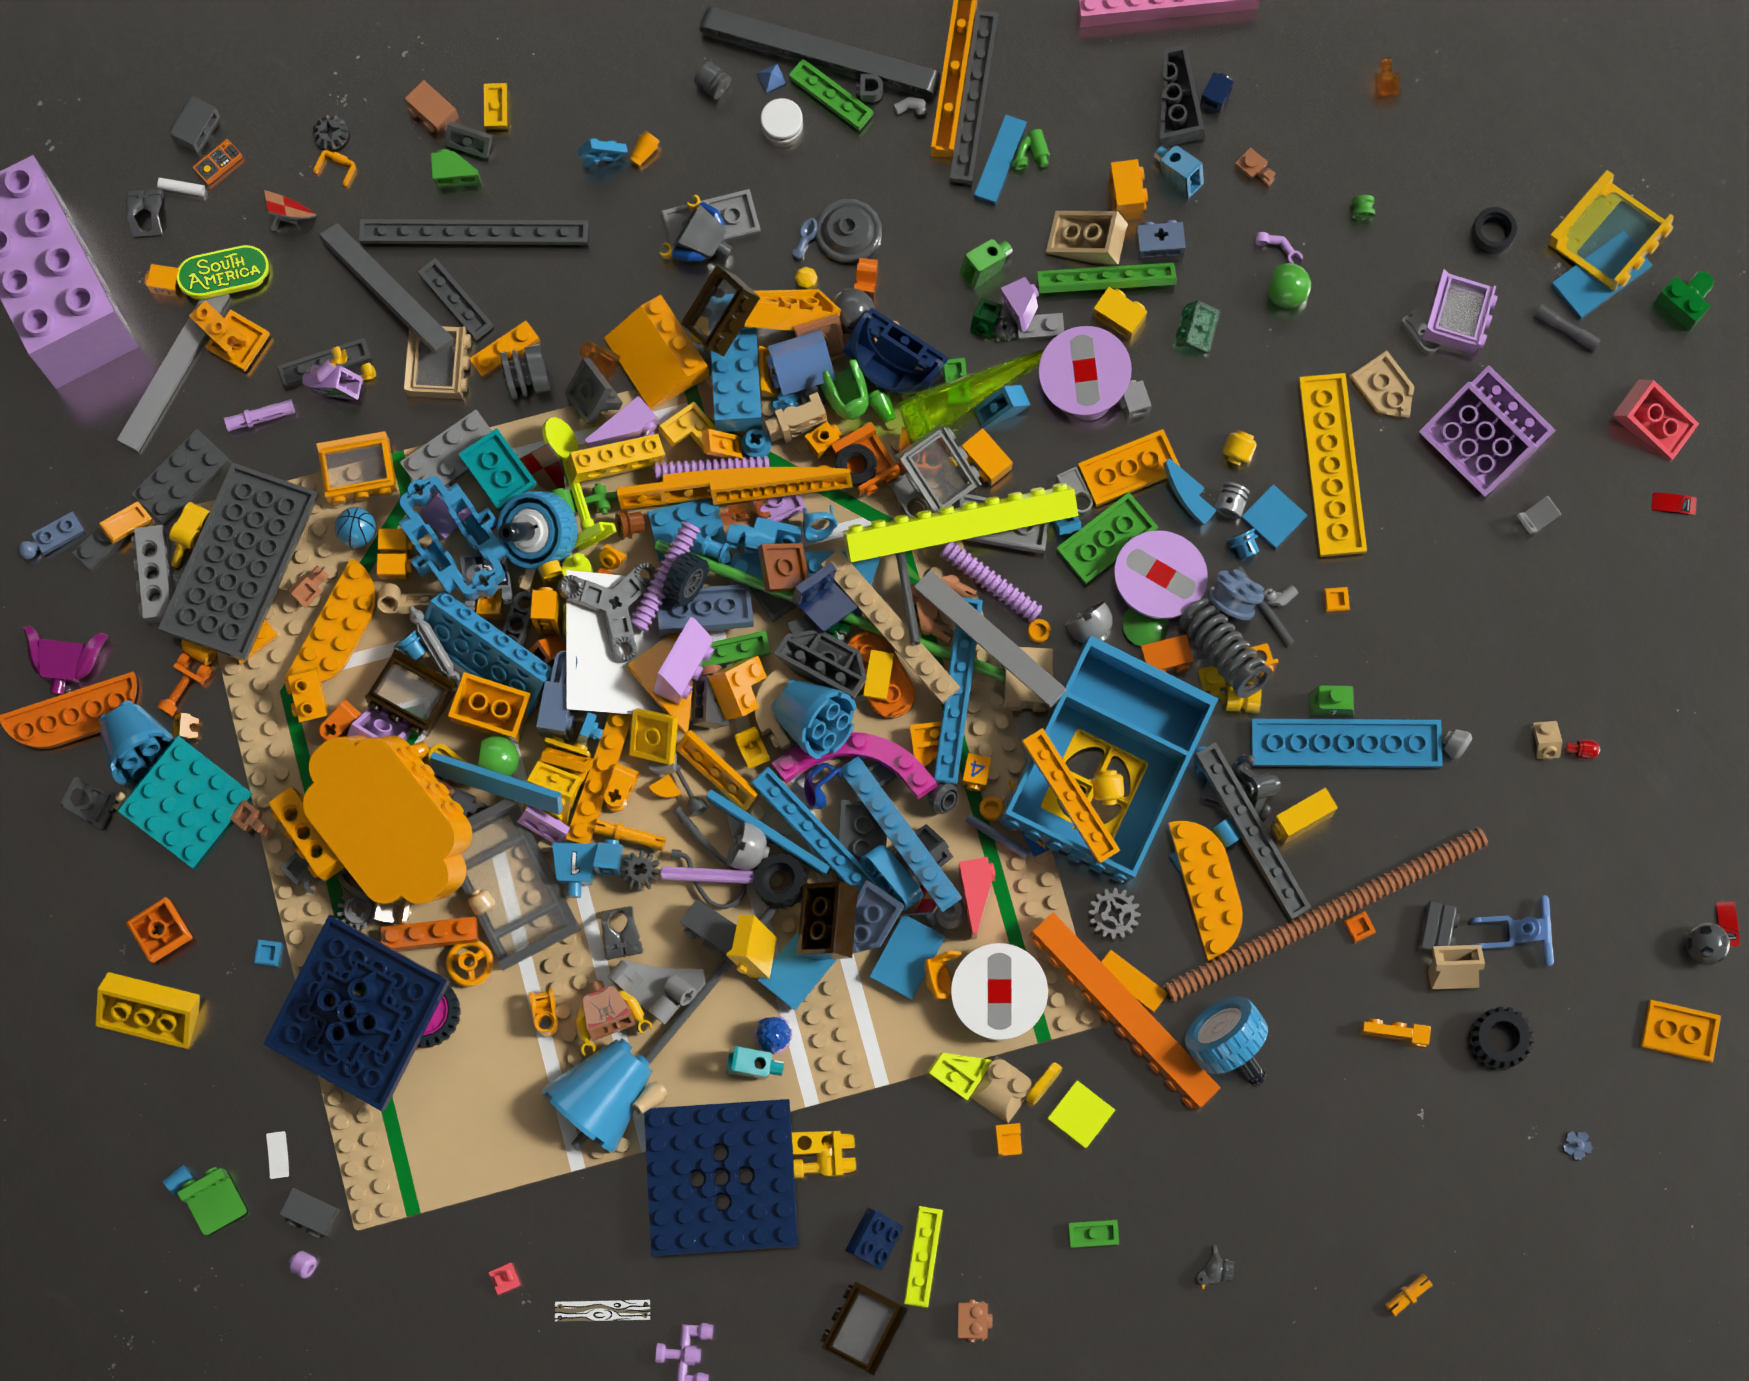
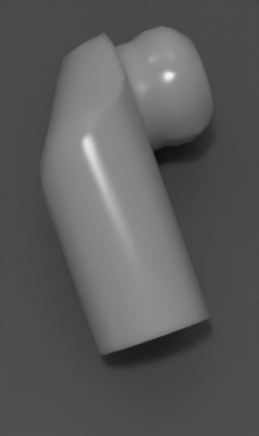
M1290 585L1282 593L1275 592L1269 588L1264 591V599L1268 605L1282 607L1298 594V591L1293 585Z

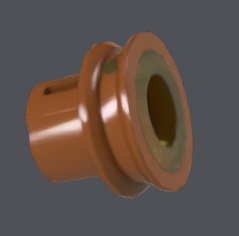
M627 509L623 510V512L616 511V528L621 540H624L626 537L632 539L633 534L645 531L644 518L641 512L629 513Z

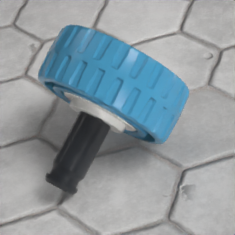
M531 491L516 495L507 502L499 515L497 524L498 540L507 553L506 557L521 568L539 570V566L553 560H559L561 564L570 556L577 541L578 526L572 508L560 496L551 492Z
M1241 996L1225 998L1206 1008L1194 1019L1186 1032L1185 1046L1202 1070L1211 1074H1221L1239 1068L1253 1086L1260 1085L1266 1079V1072L1262 1070L1254 1055L1260 1050L1267 1038L1268 1026L1259 1010L1249 999Z

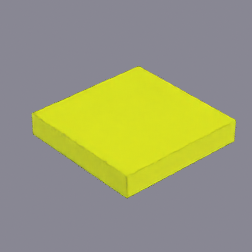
M1076 1081L1048 1117V1120L1086 1149L1114 1113L1115 1109L1079 1081Z

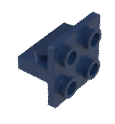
M867 1207L845 1251L881 1270L888 1260L889 1254L899 1238L903 1226L878 1210Z

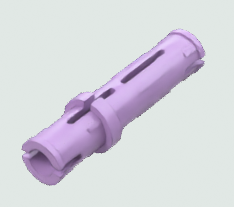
M292 399L256 410H244V413L225 417L224 421L228 432L247 426L251 428L254 427V424L296 412Z

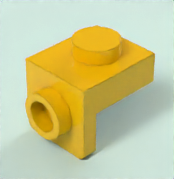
M756 727L743 730L734 736L748 769L770 760Z

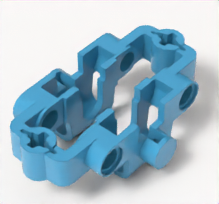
M431 476L424 481L421 479L412 481L409 484L408 492L400 498V505L407 516L398 523L419 553L410 560L419 575L424 577L432 571L448 594L459 588L465 598L470 601L476 600L480 596L490 597L494 595L497 585L505 579L504 569L498 560L507 555L505 549L491 531L498 524L495 516L488 507L478 514L457 483L447 489L436 476ZM420 490L423 493L421 496L417 493ZM437 491L449 509L448 512L454 523L476 554H481L487 564L493 567L490 571L481 570L477 572L473 577V583L468 586L465 584L464 577L457 569L454 559L443 548L430 525H426L417 511L412 510L416 505L420 507L427 506L432 501V495ZM468 508L471 515L466 521L461 522L457 514ZM429 534L432 539L431 544L421 548L418 540ZM486 581L489 585L485 587L482 582Z

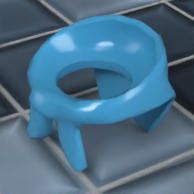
M830 505V513L813 512L807 514L806 508H803L802 524L804 538L810 542H818L832 534L833 530L838 526V521L833 515L832 505ZM819 519L829 521L828 527L822 530L813 529L811 524Z

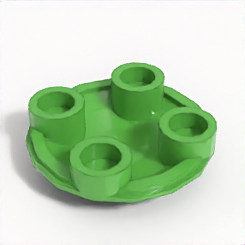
M1130 607L1124 614L1122 626L1124 634L1131 641L1132 645L1140 647L1162 641L1167 635L1169 623L1168 619L1150 618Z

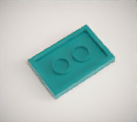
M497 428L458 454L498 511L502 510L514 496L528 492L537 486V482Z

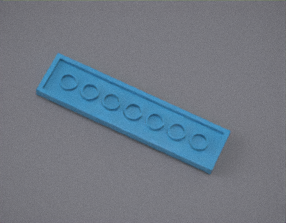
M1251 720L1252 756L1255 757L1252 767L1442 768L1441 720Z

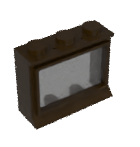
M716 265L680 324L699 339L707 349L724 357L760 297L735 274Z
M394 649L391 658L368 694L365 695L368 703L367 706L377 713L382 711L389 715L388 718L398 725L402 722L409 726V731L415 735L421 736L423 734L428 737L455 695L457 687L456 683Z
M855 1282L854 1286L848 1285L843 1295V1298L847 1300L842 1308L838 1306L831 1318L835 1323L831 1330L826 1328L820 1342L824 1343L822 1349L874 1376L908 1309Z

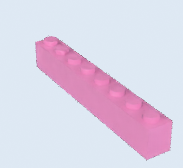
M1078 0L1077 10L1079 26L1089 27L1258 9L1260 0Z

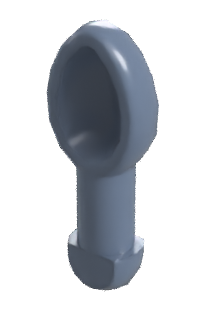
M814 218L806 220L800 228V240L792 251V256L796 260L804 256L803 252L808 242L816 235L817 221Z

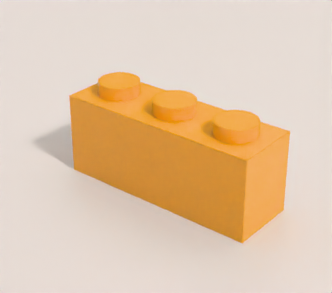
M540 587L539 590H532L531 620L537 634L561 636L563 607L557 592L549 587Z

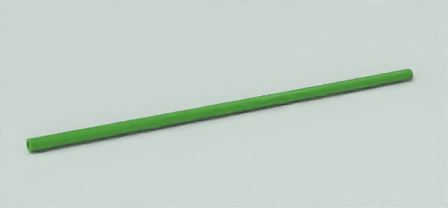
M658 539L654 550L668 554L667 549L668 547L671 548L672 545ZM694 553L708 562L709 571L766 592L762 578ZM794 591L766 593L792 602ZM851 613L841 620L883 636L868 618ZM920 638V642L932 655L947 661L951 660V649ZM978 659L974 660V671L1005 682V669Z

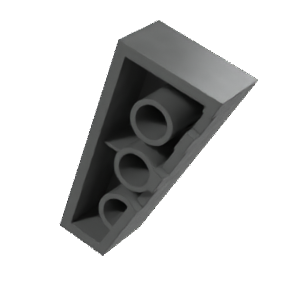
M1182 45L1164 49L1160 144L1163 147L1206 138L1187 46Z

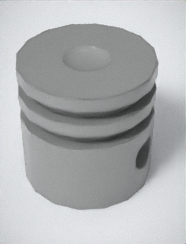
M1224 482L1215 505L1216 512L1228 518L1240 519L1250 491L1237 483Z

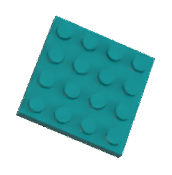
M176 735L118 807L117 811L191 868H194L231 822L230 817L243 799L247 801L252 793L180 736Z

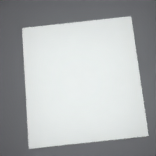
M566 570V576L576 575L581 579L589 580L609 589H612L625 577L622 575ZM569 581L566 583V590L570 593H575V585ZM643 594L628 607L630 619L634 618L633 613L637 612L636 607L641 605L640 600L644 599ZM566 599L567 709L633 714V709L641 708L666 714L627 668L631 661L669 635H659L658 612H655L656 617L651 619L652 624L648 625V631L644 632L632 625L637 653L633 659L621 662L613 656L603 613ZM615 599L609 601L612 604V609L618 606L615 603ZM621 644L619 651L625 656L629 655V647L626 644Z

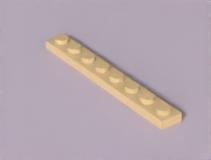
M839 549L821 563L822 567L831 562L837 568L834 577L835 582L855 602L861 612L942 704L961 689L922 643L916 646L911 645L908 627Z

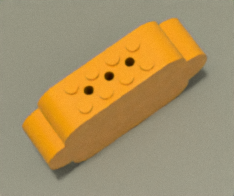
M361 735L331 738L319 746L310 758L309 773L314 784L308 788L303 799L305 815L366 895L377 903L387 904L406 899L413 904H426L452 895L465 880L466 864L461 854L468 849L472 840L471 824L463 814L462 806L452 800L448 795L449 790L447 787L439 783L434 777L433 769L429 765L424 764L419 758L420 753L414 746L409 745L403 738L394 735L367 738Z

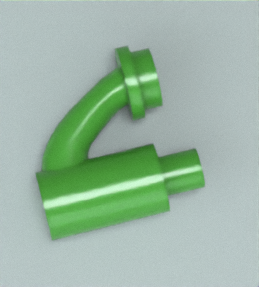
M1041 129L1028 132L1027 136L1021 141L1016 159L1011 162L1015 170H1022L1028 166V157L1024 156L1029 146L1031 147L1034 160L1039 161L1041 168L1049 165L1047 158L1050 154Z

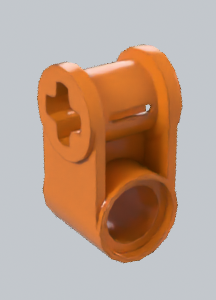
M347 700L341 702L320 726L319 731L323 740L327 741L331 738L347 736L351 724L362 713ZM330 730L333 731V732L335 731L336 734H335V735L328 734V731H330Z

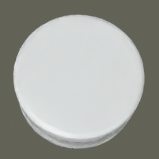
M785 98L775 99L766 104L761 113V127L764 135L770 141L778 144L794 141L800 135L803 128V117L799 106Z

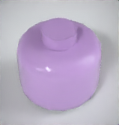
M299 1251L290 1258L289 1269L298 1277L306 1279L311 1276L316 1268V1258L304 1251Z

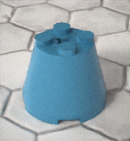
M790 680L778 699L772 703L771 709L775 713L776 720L800 748L808 755L821 759V756L829 752L834 754L845 744L854 728V724L851 722L853 712L857 707L854 699L843 691L803 681Z
M124 701L118 708L102 715L99 719L108 769L114 780L121 785L126 786L129 782L140 781L174 739L173 735L148 712L131 701Z

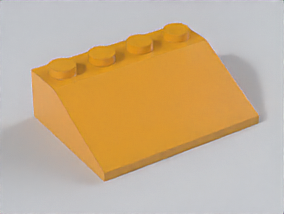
M661 294L641 305L604 337L614 356L651 410L710 377L708 365Z

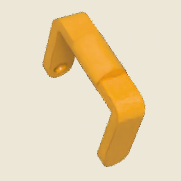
M324 150L313 169V173L318 174L325 158L329 157L335 162L350 166L343 181V185L347 186L356 170L355 163L340 153Z

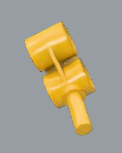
M192 502L186 504L180 518L173 525L169 534V539L174 541L176 545L171 566L180 567L185 549H193L200 536V531L197 529H203L210 513L209 510Z

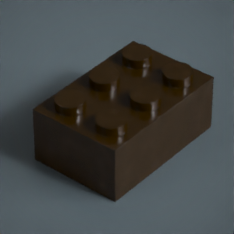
M841 881L803 884L797 955L813 960L852 958L858 897L857 886Z

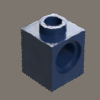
M1213 72L1202 94L1200 104L1221 113L1232 91L1234 81L1225 74Z

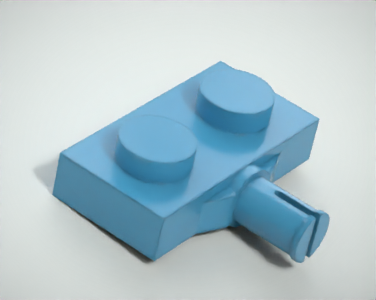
M596 138L586 140L585 144L577 149L578 157L585 158L583 159V165L588 168L599 161L615 162L628 153L626 144L616 143V141H598Z

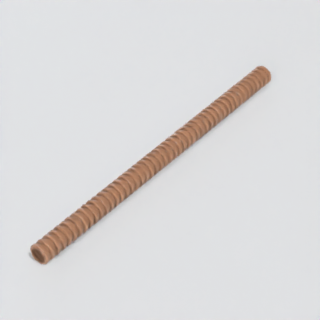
M1476 827L1474 831H1468L1467 835L1464 833L1461 835V838L1456 837L1455 841L1450 840L1448 844H1442L1441 848L1436 847L1435 851L1430 850L1429 854L1424 853L1421 858L1418 856L1415 858V861L1410 860L1409 864L1404 863L1402 867H1396L1395 871L1390 870L1389 874L1384 873L1383 877L1378 876L1375 881L1372 879L1369 881V884L1364 883L1363 887L1358 886L1356 890H1350L1349 894L1344 893L1343 897L1338 896L1337 900L1332 899L1329 904L1326 902L1323 904V907L1318 906L1317 910L1312 909L1309 914L1306 912L1303 917L1298 916L1297 920L1292 919L1291 923L1288 924L1286 922L1283 927L1278 926L1277 930L1272 929L1271 933L1266 932L1263 937L1258 936L1257 940L1252 939L1251 943L1246 942L1243 947L1240 945L1237 947V950L1232 949L1231 953L1226 952L1223 957L1220 955L1217 960L1212 959L1211 963L1206 962L1205 966L1202 967L1200 965L1197 970L1192 969L1191 973L1186 972L1185 976L1182 977L1180 975L1177 980L1172 979L1170 984L1166 982L1164 984L1165 991L1168 992L1170 1000L1175 1003L1177 998L1182 999L1184 998L1183 995L1186 994L1188 996L1191 991L1196 992L1197 988L1202 989L1204 988L1203 985L1206 984L1208 986L1211 981L1216 982L1217 978L1222 979L1224 978L1223 975L1226 974L1228 976L1231 971L1236 972L1237 968L1242 969L1244 968L1243 965L1248 966L1251 961L1256 962L1257 958L1262 959L1263 955L1268 956L1271 951L1274 953L1277 951V948L1282 949L1283 945L1288 946L1291 941L1294 943L1297 941V938L1302 939L1303 935L1308 936L1311 931L1314 933L1317 931V928L1322 929L1323 925L1328 926L1330 922H1336L1337 918L1342 919L1343 915L1348 916L1349 912L1354 913L1357 908L1360 910L1363 908V905L1368 906L1369 902L1374 903L1377 898L1380 900L1383 895L1388 896L1389 892L1394 893L1396 889H1402L1403 885L1406 887L1409 885V882L1414 883L1415 879L1420 880L1422 876H1428L1429 872L1434 873L1435 869L1440 870L1442 866H1448L1449 862L1452 864L1455 862V859L1460 860L1461 856L1466 857L1468 853H1474L1475 849L1480 850L1481 846L1486 847L1488 845L1486 835L1482 829Z

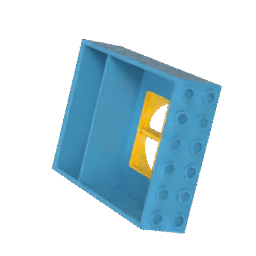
M1090 635L1083 643L1063 686L1067 691L1053 705L1043 729L1065 763L1078 751L1091 747L1101 748L1104 751V755L1094 776L1098 775V771L1107 769L1113 756L1119 757L1125 764L1130 779L1129 795L1117 799V804L1121 806V812L1113 820L1104 824L1120 851L1098 864L1071 819L1062 812L1057 797L1031 756H1029L999 820L1004 822L1003 826L1013 831L1019 829L1025 832V837L1033 841L1040 839L1047 843V848L1056 852L1062 850L1068 853L1067 857L1076 862L1082 860L1088 863V867L1098 873L1104 871L1111 875L1110 878L1123 884V882L1127 883L1135 878L1216 706L1218 698ZM1070 771L1077 783L1085 788V795L1091 803L1094 796L1093 778L1088 780Z

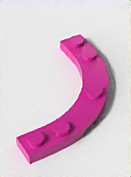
M852 732L845 744L834 754L829 752L821 756V759L808 755L798 745L771 763L773 769L787 784L809 768L832 760L833 757L848 756V758H856L859 756L860 759L876 760L894 772L917 799H920L937 787V782L906 749L885 738L865 733Z

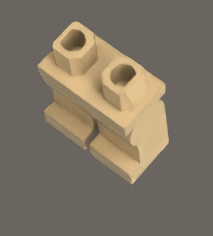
M818 392L809 395L810 402L798 407L790 406L784 411L782 409L775 410L776 417L765 421L771 442L784 438L785 443L791 442L792 437L796 438L810 433L827 421L826 411Z

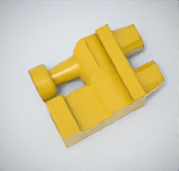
M840 1131L792 1132L793 1156H817L816 1162L804 1164L802 1159H793L794 1179L803 1178L804 1173L821 1174L824 1177H843L844 1173L856 1171L855 1157L842 1158V1149L855 1148L854 1135L841 1134Z

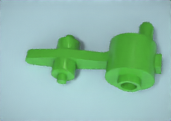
M600 482L595 483V487L592 488L593 495L584 497L586 505H595L597 512H601L602 515L607 514V511L611 509L610 502L618 500L617 491L607 492L606 486L601 485ZM559 488L551 491V493L560 496L569 504L575 517L578 515L571 490Z

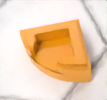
M669 774L649 786V789L655 795L663 798H676L682 795Z

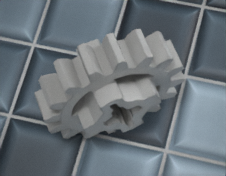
M1114 888L1113 893H1109L1105 889L1103 897L1097 894L1096 899L1098 902L1091 901L1090 904L1095 909L1088 912V915L1094 916L1089 922L1090 925H1097L1094 932L1097 933L1101 930L1103 931L1102 938L1109 934L1112 941L1115 940L1116 935L1124 939V932L1131 935L1133 933L1131 926L1137 927L1139 924L1134 918H1140L1141 913L1135 912L1139 908V904H1132L1134 896L1132 895L1127 898L1126 890L1119 894L1117 888ZM1115 899L1123 901L1125 905L1117 903ZM1105 902V912L1098 914L1099 907ZM1111 907L1115 912H1120L1117 920L1114 916L1109 917ZM1130 914V920L1127 923V925L1124 926L1122 919L1124 916ZM1108 923L1112 925L1114 929H1109L1103 924Z

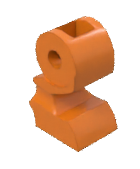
M859 258L854 288L867 293L874 303L878 260Z

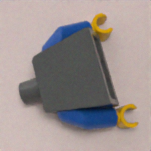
M693 195V200L697 203L690 204L687 202L692 213L673 244L675 248L673 249L669 243H663V247L669 248V251L667 253H659L665 259L673 257L683 261L707 260L715 252L726 258L732 246L722 240L727 229L724 227V221L718 209L706 202H701L698 195Z

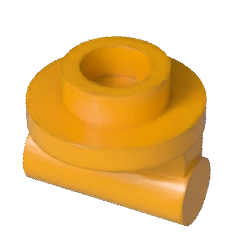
M608 544L604 546L599 554V560L602 565L612 570L617 569L627 557L625 553Z

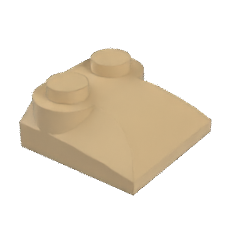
M996 1056L970 1097L1008 1124L1025 1101L1027 1094L1035 1083L1011 1064Z

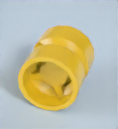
M1248 682L1244 687L1250 686L1255 682ZM1227 683L1225 711L1239 712L1241 709H1244L1246 713L1259 714L1262 689L1249 697L1240 698L1234 692L1232 686Z

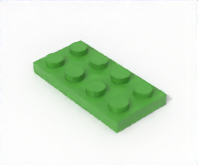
M1128 492L1059 545L1056 551L1086 586L1116 562L1118 554L1128 541L1142 533L1157 531L1158 526Z

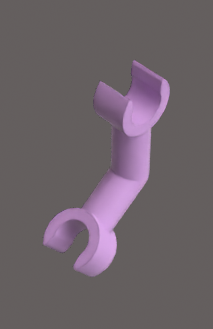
M1257 232L1255 245H1280L1287 255V263H1294L1291 259L1292 256L1297 257L1302 262L1303 255L1301 252L1294 251L1284 236Z

